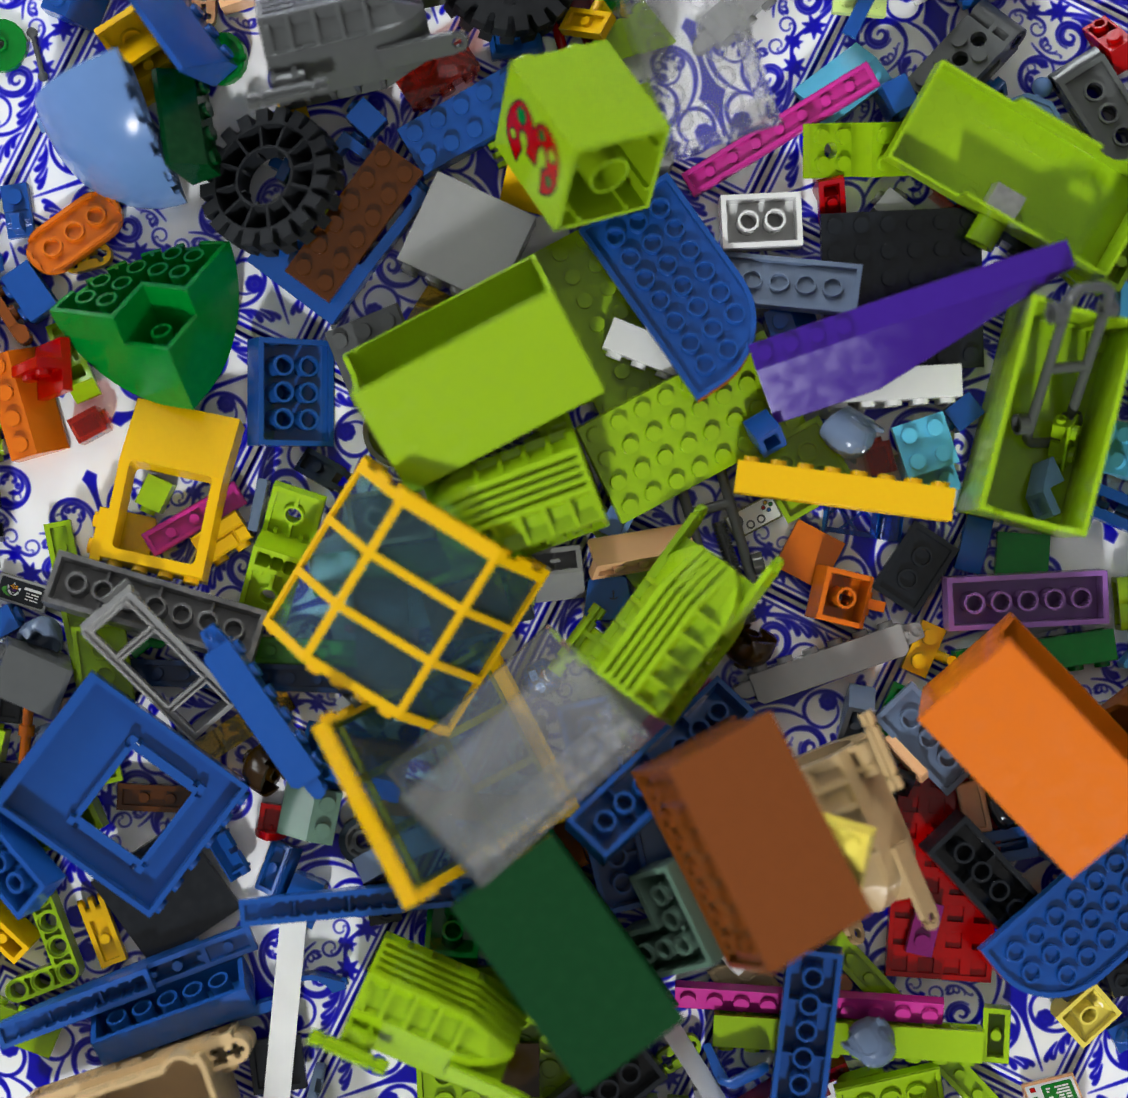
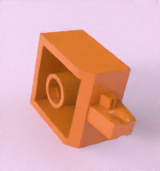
M816 565L805 617L863 629L865 616H868L869 610L884 613L886 602L872 599L873 593L871 590L874 577L831 566Z

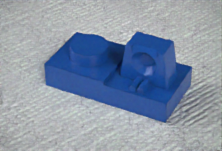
M24 182L0 186L8 239L28 238L36 229L29 184Z

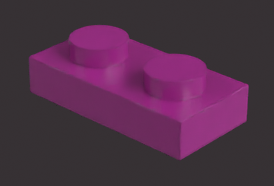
M935 903L937 913L940 916L939 922H941L944 905ZM914 908L904 950L909 953L932 958L939 926L934 930H927L921 924L922 921L919 920Z

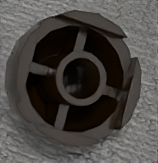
M752 624L744 625L738 638L726 653L727 657L734 662L733 665L743 670L765 664L771 658L776 647L777 638L772 633L761 627L759 632L749 629Z
M259 744L253 749H249L243 756L242 774L244 781L249 787L263 797H268L280 788L276 785L279 779L282 777L285 780V778L263 746Z

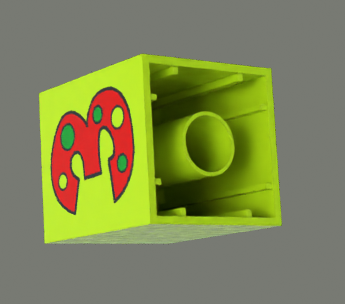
M606 39L584 45L575 43L564 49L539 55L525 54L516 60L510 61L494 145L552 230L558 232L649 208L671 125Z

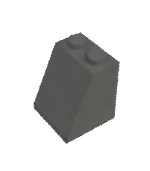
M7 636L4 644L0 643V698L53 720L56 717L73 674L69 655L57 653L54 650Z

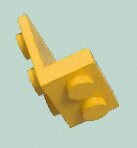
M100 507L99 511L95 512L92 521L95 532L93 538L90 537L87 544V553H90L89 558L96 561H103L99 553L109 511L107 507ZM127 512L119 549L151 555V550L141 534L157 526L156 518Z

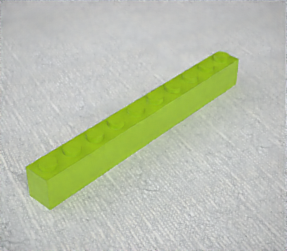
M714 1010L712 1046L722 1051L744 1048L746 1052L751 1053L760 1052V1049L771 1050L774 1053L779 1014ZM836 1018L831 1058H838L840 1055H851L847 1050L843 1049L841 1042L848 1040L849 1027L859 1019ZM887 1021L895 1035L896 1052L891 1061H894V1058L905 1059L909 1063H920L921 1060H930L937 1065L959 1062V1065L966 1067L975 1066V1063L982 1064L984 1030L981 1024L942 1022V1025Z

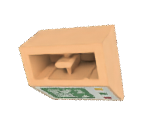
M1073 1072L1021 1084L1024 1098H1083Z

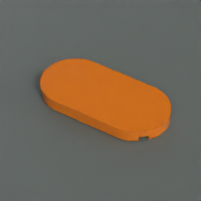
M95 191L83 194L30 234L26 248L29 262L37 271L46 275H59L67 272L119 233L124 222V213L118 201L105 198Z

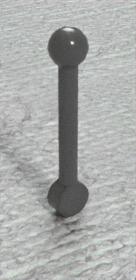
M30 27L27 29L26 34L32 41L39 69L38 79L45 82L48 79V74L44 71L36 39L38 31Z

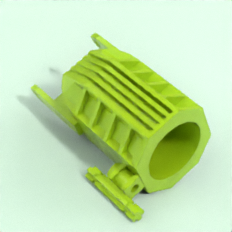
M590 399L581 405L583 406L585 404L593 402V399ZM568 411L538 426L541 438L475 463L469 462L414 491L418 493L424 490L430 502L500 545L513 551L510 556L515 558L517 556L520 557V555L527 557L528 554L538 553L610 526L593 473ZM434 526L442 550L446 552L452 570L425 580V582L433 587H439L484 569L489 559Z
M703 503L699 504L690 513L647 572L644 580L603 634L595 627L597 626L596 621H600L607 611L594 602L587 611L589 614L583 616L556 653L558 655L557 658L553 657L547 668L560 676L566 668V662L570 663L576 655L595 673L631 700L673 727L738 638L747 616L775 580L780 570H782L784 560L779 556L775 557L755 584L712 552L690 539L708 512L706 505Z
M386 931L340 1038L338 1039L329 1034L325 1036V1032L313 1028L306 1042L317 1048L321 1046L323 1047L322 1050L367 1070L371 1068L373 1069L372 1072L380 1076H384L390 1061L379 1056L375 1058V1054L371 1053L372 1049L439 1079L461 1085L488 1098H530L525 1093L523 1094L521 1091L501 1083L507 1064L515 1052L525 1021L533 1024L510 990L483 972L390 931Z

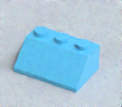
M856 42L793 89V92L801 101L866 61L880 85L891 80L892 77L873 54ZM878 88L820 123H838L873 97Z

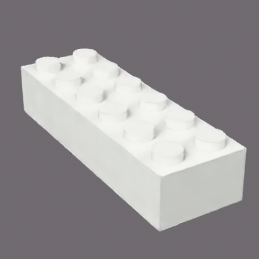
M962 364L916 366L880 390L829 406V411H839L848 405H855L856 410L871 409V407H875V404H882V408H897L902 406V402H908V407L924 406L929 404V401H934L935 405H950L956 402V398L963 396Z

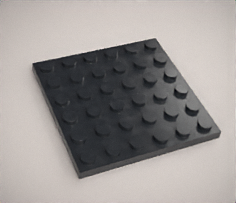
M964 207L819 214L821 260L863 264L858 307L981 267L982 249L965 239L977 215ZM822 315V319L831 317V315ZM983 325L917 366L961 363L962 368L984 367Z

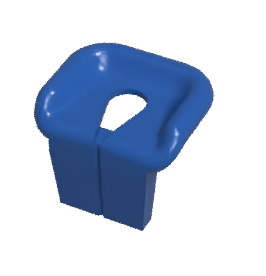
M708 1042L703 1045L712 1072L720 1085L737 1089L770 1071V1065L767 1062H761L729 1078L712 1043Z

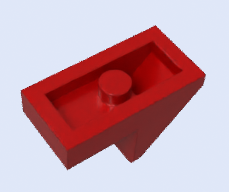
M843 175L816 180L812 192L817 200L820 226L819 214L846 213L845 181Z

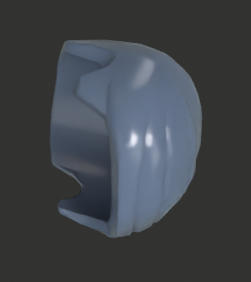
M38 616L24 623L18 630L16 639L47 649H53L57 653L64 647L62 628L52 617Z

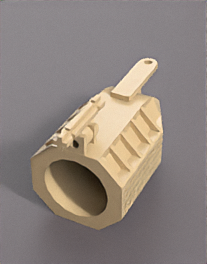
M869 709L858 714L862 726L866 728L864 730L865 734L861 732L830 741L795 756V759L822 812L877 828L862 891L872 912L882 911L895 901L910 898L919 920L922 921L921 924L927 930H934L939 926L940 916L937 913L936 905L916 861L915 849L910 833L892 792L905 787L901 776L897 774V766L879 725L875 723L877 720L873 710ZM861 920L844 930L850 944L860 945L865 941L866 934Z

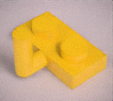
M594 0L590 9L570 7L558 29L566 36L602 41L609 34L616 21V17L605 0Z
M921 619L920 624L925 637L909 645V650L906 656H904L900 668L926 678L933 660L950 665L956 657L938 650L947 630Z

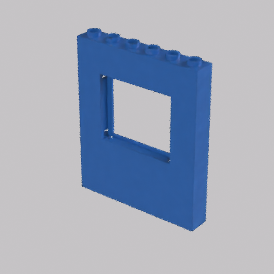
M92 669L0 788V812L150 918L154 912L159 914L168 902L165 899L171 890L173 892L178 890L184 881L182 875L187 869L191 871L201 859L198 854L204 847L208 849L217 838V835L214 833L220 825L225 827L234 815L231 813L236 804L241 806L248 798L250 792L247 791L249 785L244 779ZM131 750L137 752L192 792L142 859H139L81 817Z

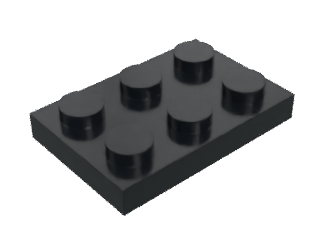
M913 520L873 581L872 588L916 616L959 549L916 520Z

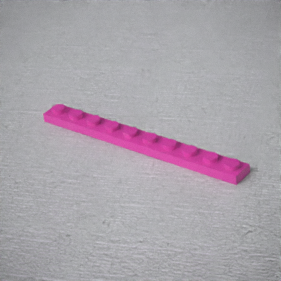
M676 980L675 999L679 1003L677 1008L779 1014L782 994V987L685 980ZM839 990L836 1018L861 1019L865 1016L876 1018L880 1016L881 1019L884 1018L886 1021L942 1025L944 997Z

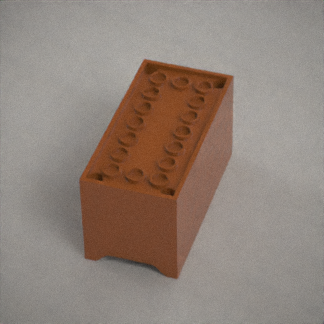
M766 711L754 717L737 720L735 715L728 716L631 771L729 967L771 975L873 913L772 711Z

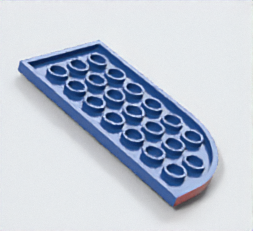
M668 172L657 178L649 208L589 223L578 230L582 239L697 403L721 389L738 374L750 355L748 344L754 343L756 309L753 296L742 275Z
M1128 834L1074 878L1071 879L1065 872H1062L977 947L985 960L1002 979L1018 990L1037 997H1068L1096 985L1128 957Z

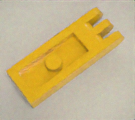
M97 893L100 904L97 905L94 896L91 895L87 897L90 908L86 907L83 899L77 901V906L101 969L127 960L129 957L112 912L100 894Z

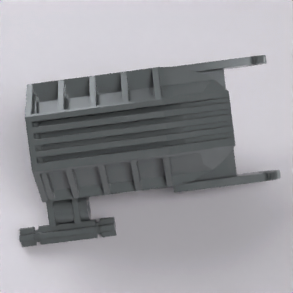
M254 0L258 28L270 73L272 89L261 91V94H257V92L245 94L246 106L250 111L261 108V105L268 107L279 104L280 107H287L292 110L387 89L428 60L463 52V50H466L465 48H468L469 37L462 30H455L454 32L450 30L430 35L425 8L443 5L446 2L445 0ZM457 38L462 39L460 44H454L453 41Z

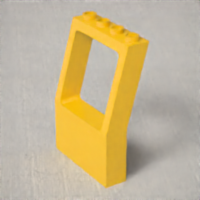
M141 398L137 399L119 458L99 556L105 563L120 568L132 569L131 571L147 575L148 572L157 574L158 578L166 581H173V578L181 579L184 584L198 587L199 584L208 585L227 490L245 431L242 421L233 417L162 405ZM138 469L211 484L197 553L192 564L119 549L134 477Z

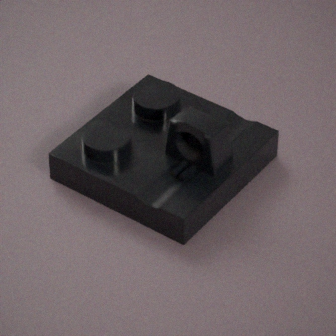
M296 1033L291 1090L308 1087L302 1033ZM269 1037L258 1038L249 1054L254 1095L264 1094Z

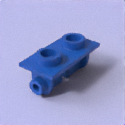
M220 826L214 833L217 835V838L209 848L229 881L233 882L251 871L249 867L251 863L247 862L241 850L237 848V843L229 832L230 829Z

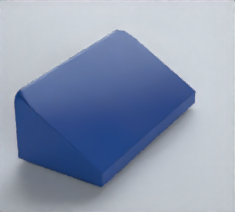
M281 840L271 841L254 888L267 895L286 894L303 849Z

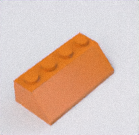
M36 347L0 353V424L12 462L20 463L70 448L56 398L48 401L38 400L37 382L25 383L22 382V378H12L11 367L35 357Z

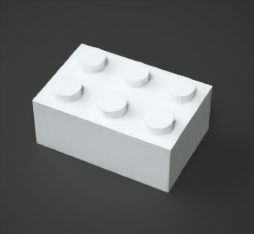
M801 191L720 195L718 199L720 246L724 251L797 250L803 246Z

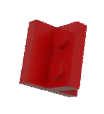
M58 337L36 347L35 357L11 367L12 378H22V382L25 383L37 382V398L41 401H48L73 391L70 337Z

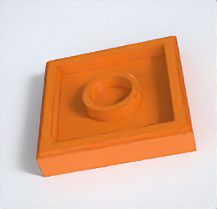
M797 519L779 554V557L784 560V565L781 569L812 586L816 565L834 567L845 543Z

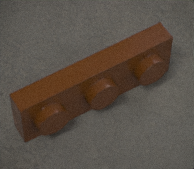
M119 782L117 785L116 810L177 813L192 792L182 785Z

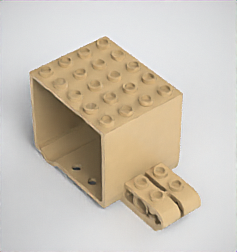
M235 1021L205 1032H198L197 1034L131 1056L119 1062L100 1066L35 1088L26 1098H242L233 1071L239 1068L238 1064L247 1059L256 1044L257 1035L251 1027L240 1026L239 1021Z

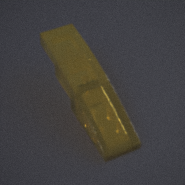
M276 691L278 695L276 699L281 707L286 706L289 711L296 708L286 691ZM240 713L197 739L194 744L217 759L254 734Z

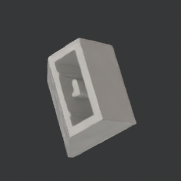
M580 545L548 548L531 555L551 568L549 576L534 598L535 603L586 597ZM530 579L531 587L536 583L532 579Z

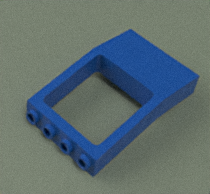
M343 131L336 140V144L339 147V150L336 152L342 157L349 150H352L366 160L372 150L364 144L366 139L355 131L352 134ZM419 180L410 193L412 200L366 260L362 264L359 263L330 304L285 272V269L304 245L300 240H297L299 250L288 255L279 249V257H266L261 253L259 256L250 254L246 261L328 323L335 325L340 321L379 265L414 222L430 187Z

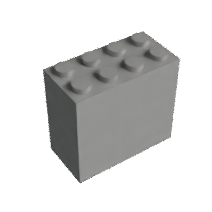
M437 171L397 257V261L403 273L413 278H417L420 275L425 278L426 283L439 290L444 286L450 289L449 291L452 296H455L519 262L535 229L536 216Z

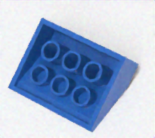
M128 0L179 72L216 87L238 67L232 59L235 56L226 44H221L218 39L220 34L214 26L205 22L203 19L205 14L196 3L192 4L190 0Z
M256 337L247 340V446L334 447V356L327 340Z

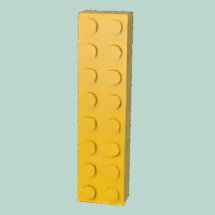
M744 456L743 460H738L733 494L938 522H950L953 516L956 488H949L950 483L943 481H933L930 485L922 484L923 479L906 477L903 481H896L895 475L879 474L877 478L868 477V472L852 470L850 474L841 473V468L825 466L823 471L814 470L813 464L798 463L797 467L787 466V461L771 459L770 464L761 463L760 457Z

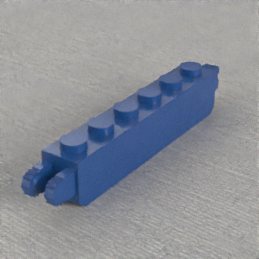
M215 623L200 632V636L208 650L205 654V665L290 787L299 789L304 786L313 799H323L326 790H328V785L321 774L324 769L322 766L324 761L321 755L316 750H311L307 744L309 740L305 732L301 728L297 729L291 721L293 716L286 706L281 707L276 699L278 695L271 684L266 685L261 678L262 671L256 662H250L245 655L247 650L244 644L239 639L235 640L232 635L228 637Z

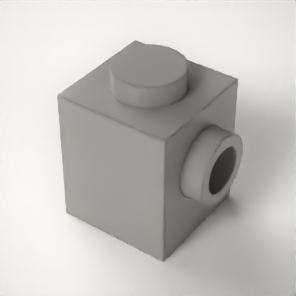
M891 187L885 193L880 190L871 201L874 205L871 211L912 210L915 206L906 200L908 196L898 188L893 190Z

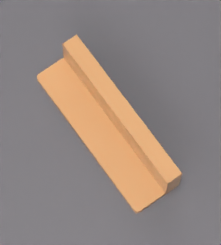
M682 524L588 539L587 544L593 558L588 571L591 580L649 571Z

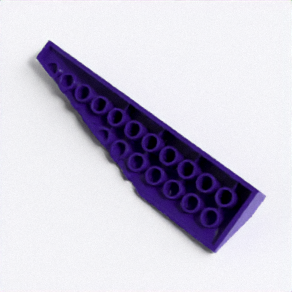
M1063 240L977 267L748 344L773 418L777 423H781L880 390L912 368L931 358L939 351L947 348L985 324V322L1075 267L1068 241Z

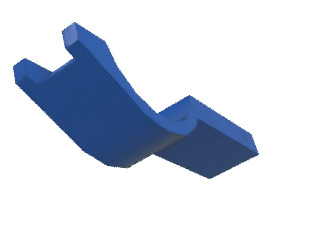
M319 970L302 972L301 982L306 980L318 981L327 986L332 993L347 989L346 985L349 984L347 977ZM273 995L256 1000V1012L231 1020L230 1023L271 1012Z

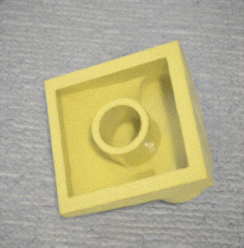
M1097 984L1081 993L1075 994L1068 1002L1062 998H1055L1050 1006V1013L1083 1049L1122 1014Z

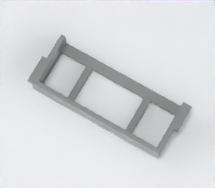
M127 578L101 599L104 604L81 623L82 636L192 743L234 707L205 663L135 594L134 585ZM127 604L148 626L116 652L96 630ZM154 633L200 676L170 703L124 660ZM207 683L222 699L191 725L176 709Z

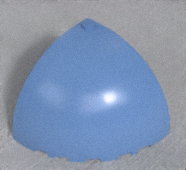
M117 47L67 69L49 81L37 93L34 105L39 116L36 120L42 134H47L57 154L71 173L93 192L95 191L105 198L116 200L121 205L141 209H163L188 203L178 174L165 165L160 128L150 116L133 66Z

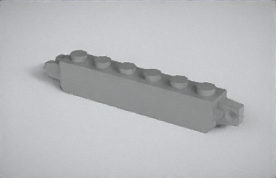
M892 620L877 624L878 629L868 632L867 628L851 633L853 638L843 641L842 637L827 641V647L817 649V646H812L801 650L803 654L801 656L792 658L790 654L776 659L777 664L767 667L765 663L758 667H752V672L747 674L748 680L733 685L732 689L742 699L754 696L757 701L766 704L906 656L909 650L908 645L925 637L920 622L901 625V623L893 624Z

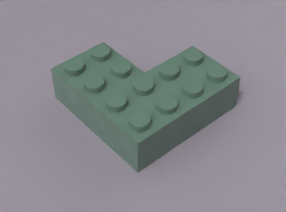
M673 856L648 863L629 876L648 918L634 921L625 929L660 978L714 966L724 958Z

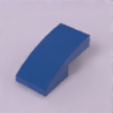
M967 514L960 535L959 551L953 563L954 569L980 575L993 528V520Z

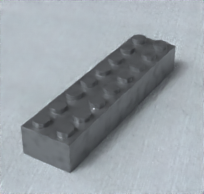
M58 550L41 599L46 607L87 619L104 604L101 599L127 578L134 585L135 594L190 649L205 654L208 652L200 632L215 623L228 637L232 635L235 640L239 639L247 650L245 655L250 662L255 661L265 629L262 622L268 611ZM127 604L104 623L137 634L148 626ZM156 633L150 636L151 638L163 641Z

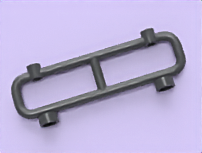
M1096 281L1077 284L1066 293L1063 302H1048L1045 307L1047 323L1050 325L1056 324L1029 412L1028 414H1014L1011 420L1013 433L1015 435H1022L1024 444L1030 448H1047L1051 439L1060 441V439L1051 436L1033 438L1052 374L1079 372L1067 411L1061 415H1065L1067 419L1073 420L1075 415L1079 414L1077 425L1082 426L1083 416L1078 409L1108 318L1117 317L1120 310L1119 303L1114 300V288L1109 283ZM1104 293L1102 301H1099L1096 305L1097 318L1083 360L1056 363L1075 300L1082 294Z
M725 469L716 474L723 499L704 505L708 507L707 514L724 509L727 510L745 577L755 584L757 581L756 575L762 574L766 569L761 552L750 555ZM688 490L678 494L685 520L696 508L692 507ZM697 528L692 535V539L698 545L703 546L699 528Z

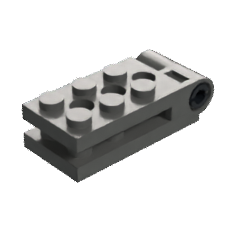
M981 0L972 9L970 15L967 14L908 79L916 95H918L935 63L945 60L986 84L1018 50V46L1025 38L1027 30L987 0Z
M1093 46L1050 73L1047 77L1051 80L1054 92L1078 130L1104 145L1100 151L1106 156L1115 160H1128V91L1104 53L1102 54L1096 46ZM1087 90H1094L1098 98L1089 97ZM1101 112H1108L1112 117V121L1104 120ZM1122 134L1126 138V143L1118 142L1115 135Z

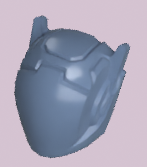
M847 406L834 413L823 423L819 435L830 449L856 464L857 459L864 456L872 447L876 438V432L883 434L885 431L883 427L875 423V420Z
M865 1016L849 1027L848 1040L841 1042L843 1049L847 1050L853 1057L869 1068H879L887 1065L893 1059L896 1052L894 1032L884 1018L881 1019L880 1016L877 1018Z

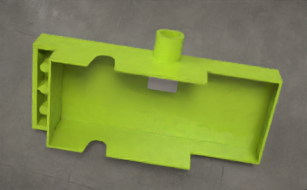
M945 60L935 63L884 153L882 160L976 214L977 216L965 239L982 250L992 252L1003 231L1034 249L1067 240L1076 265L1070 269L1090 282H1107L1113 286L1115 292L1121 291L1128 278V160H1115L1106 156L1100 151L1104 145L1023 97L1012 101Z

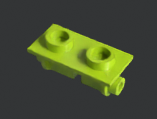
M1076 414L1073 420L1067 419L1065 415H1057L1052 423L1051 437L1060 439V441L1050 440L1047 458L1054 456L1057 465L1059 463L1062 464L1061 472H1064L1067 465L1073 463L1076 458L1077 448L1074 447V442L1078 440L1081 426L1077 425L1079 414Z

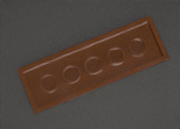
M379 141L339 197L342 200L338 210L329 209L326 213L332 219L325 230L319 226L315 228L314 233L317 238L308 245L304 244L285 269V272L330 304L424 175V172Z

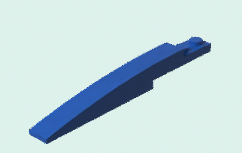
M483 876L457 878L439 888L438 893L405 910L391 883L239 899L240 927L404 913V911L451 907L455 896Z
M237 926L203 940L196 938L103 975L0 1021V1046L2 1050L155 993L158 987L256 951L258 950V944L250 926Z

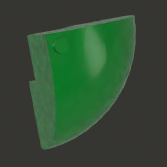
M200 241L199 246L187 248L184 243L176 244V247H171L163 253L161 248L142 253V259L129 264H127L126 260L107 268L108 274H100L94 278L90 277L85 280L87 286L77 293L71 290L49 310L63 335L70 337V344L90 365L112 382L146 400L162 405L194 410L217 381L232 348L239 310V282L234 253L229 241Z

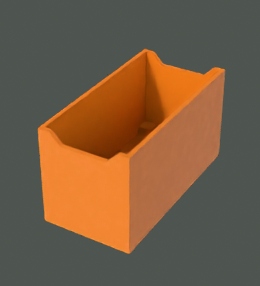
M1009 612L923 687L917 720L1071 879L1128 834V733L1012 612Z

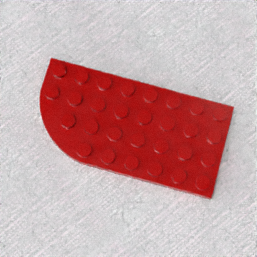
M898 763V769L908 771L901 763ZM929 777L923 783H919L916 779L909 796L896 795V803L910 833L915 849L916 861L933 901L944 905L932 958L904 950L914 910L911 899L898 900L888 906L884 975L991 983L992 967L978 951L977 947L995 932V927L918 846L956 808L959 810L956 791L954 789L946 796ZM989 811L992 828H999Z

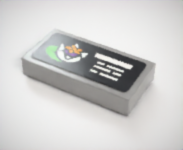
M5 572L0 573V600L46 613L48 607L41 601L46 585Z

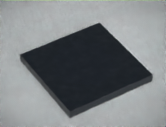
M159 835L133 851L132 854L142 859ZM202 850L198 854L201 859L192 871L187 869L182 875L184 881L176 892L171 890L165 899L168 902L159 914L154 912L150 918L93 878L91 880L94 888L146 958L195 939L239 909L238 899Z

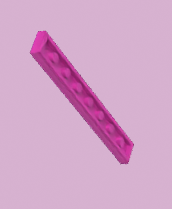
M866 61L681 173L693 197L696 198L802 134L803 124L820 123L881 85Z

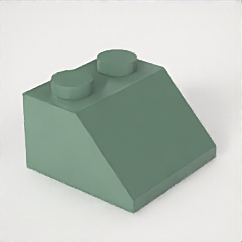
M286 781L276 832L305 842L332 846L343 793L339 790L328 788L323 799L316 800L311 797V794L308 793L304 786L299 789L292 788Z

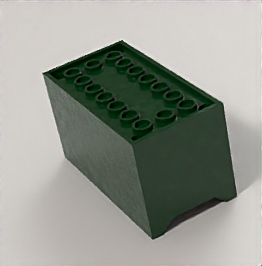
M552 827L455 896L451 905L452 911L583 1094L685 1020L684 1016L677 1009L678 1001Z

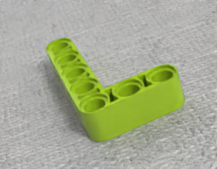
M57 890L54 891L39 910L32 913L51 963L24 972L13 978L5 988L6 997L11 1002L20 1003L68 985L77 980L84 972V960ZM47 913L53 914L56 917V925L53 926L47 923ZM57 938L65 941L66 950H60L56 947L55 940ZM66 963L72 964L75 967V975H70L65 971ZM40 973L49 975L51 979L50 984L42 983ZM17 982L25 986V994H20L16 991L15 984Z

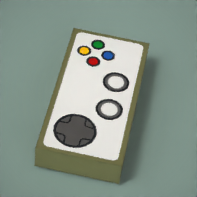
M759 498L738 509L745 536L783 517L774 499ZM727 515L723 518L724 520H726L727 526L732 536L734 537L730 520Z

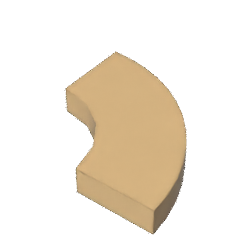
M725 963L718 964L707 970L711 979L717 983L781 986L772 974L745 970L738 976Z

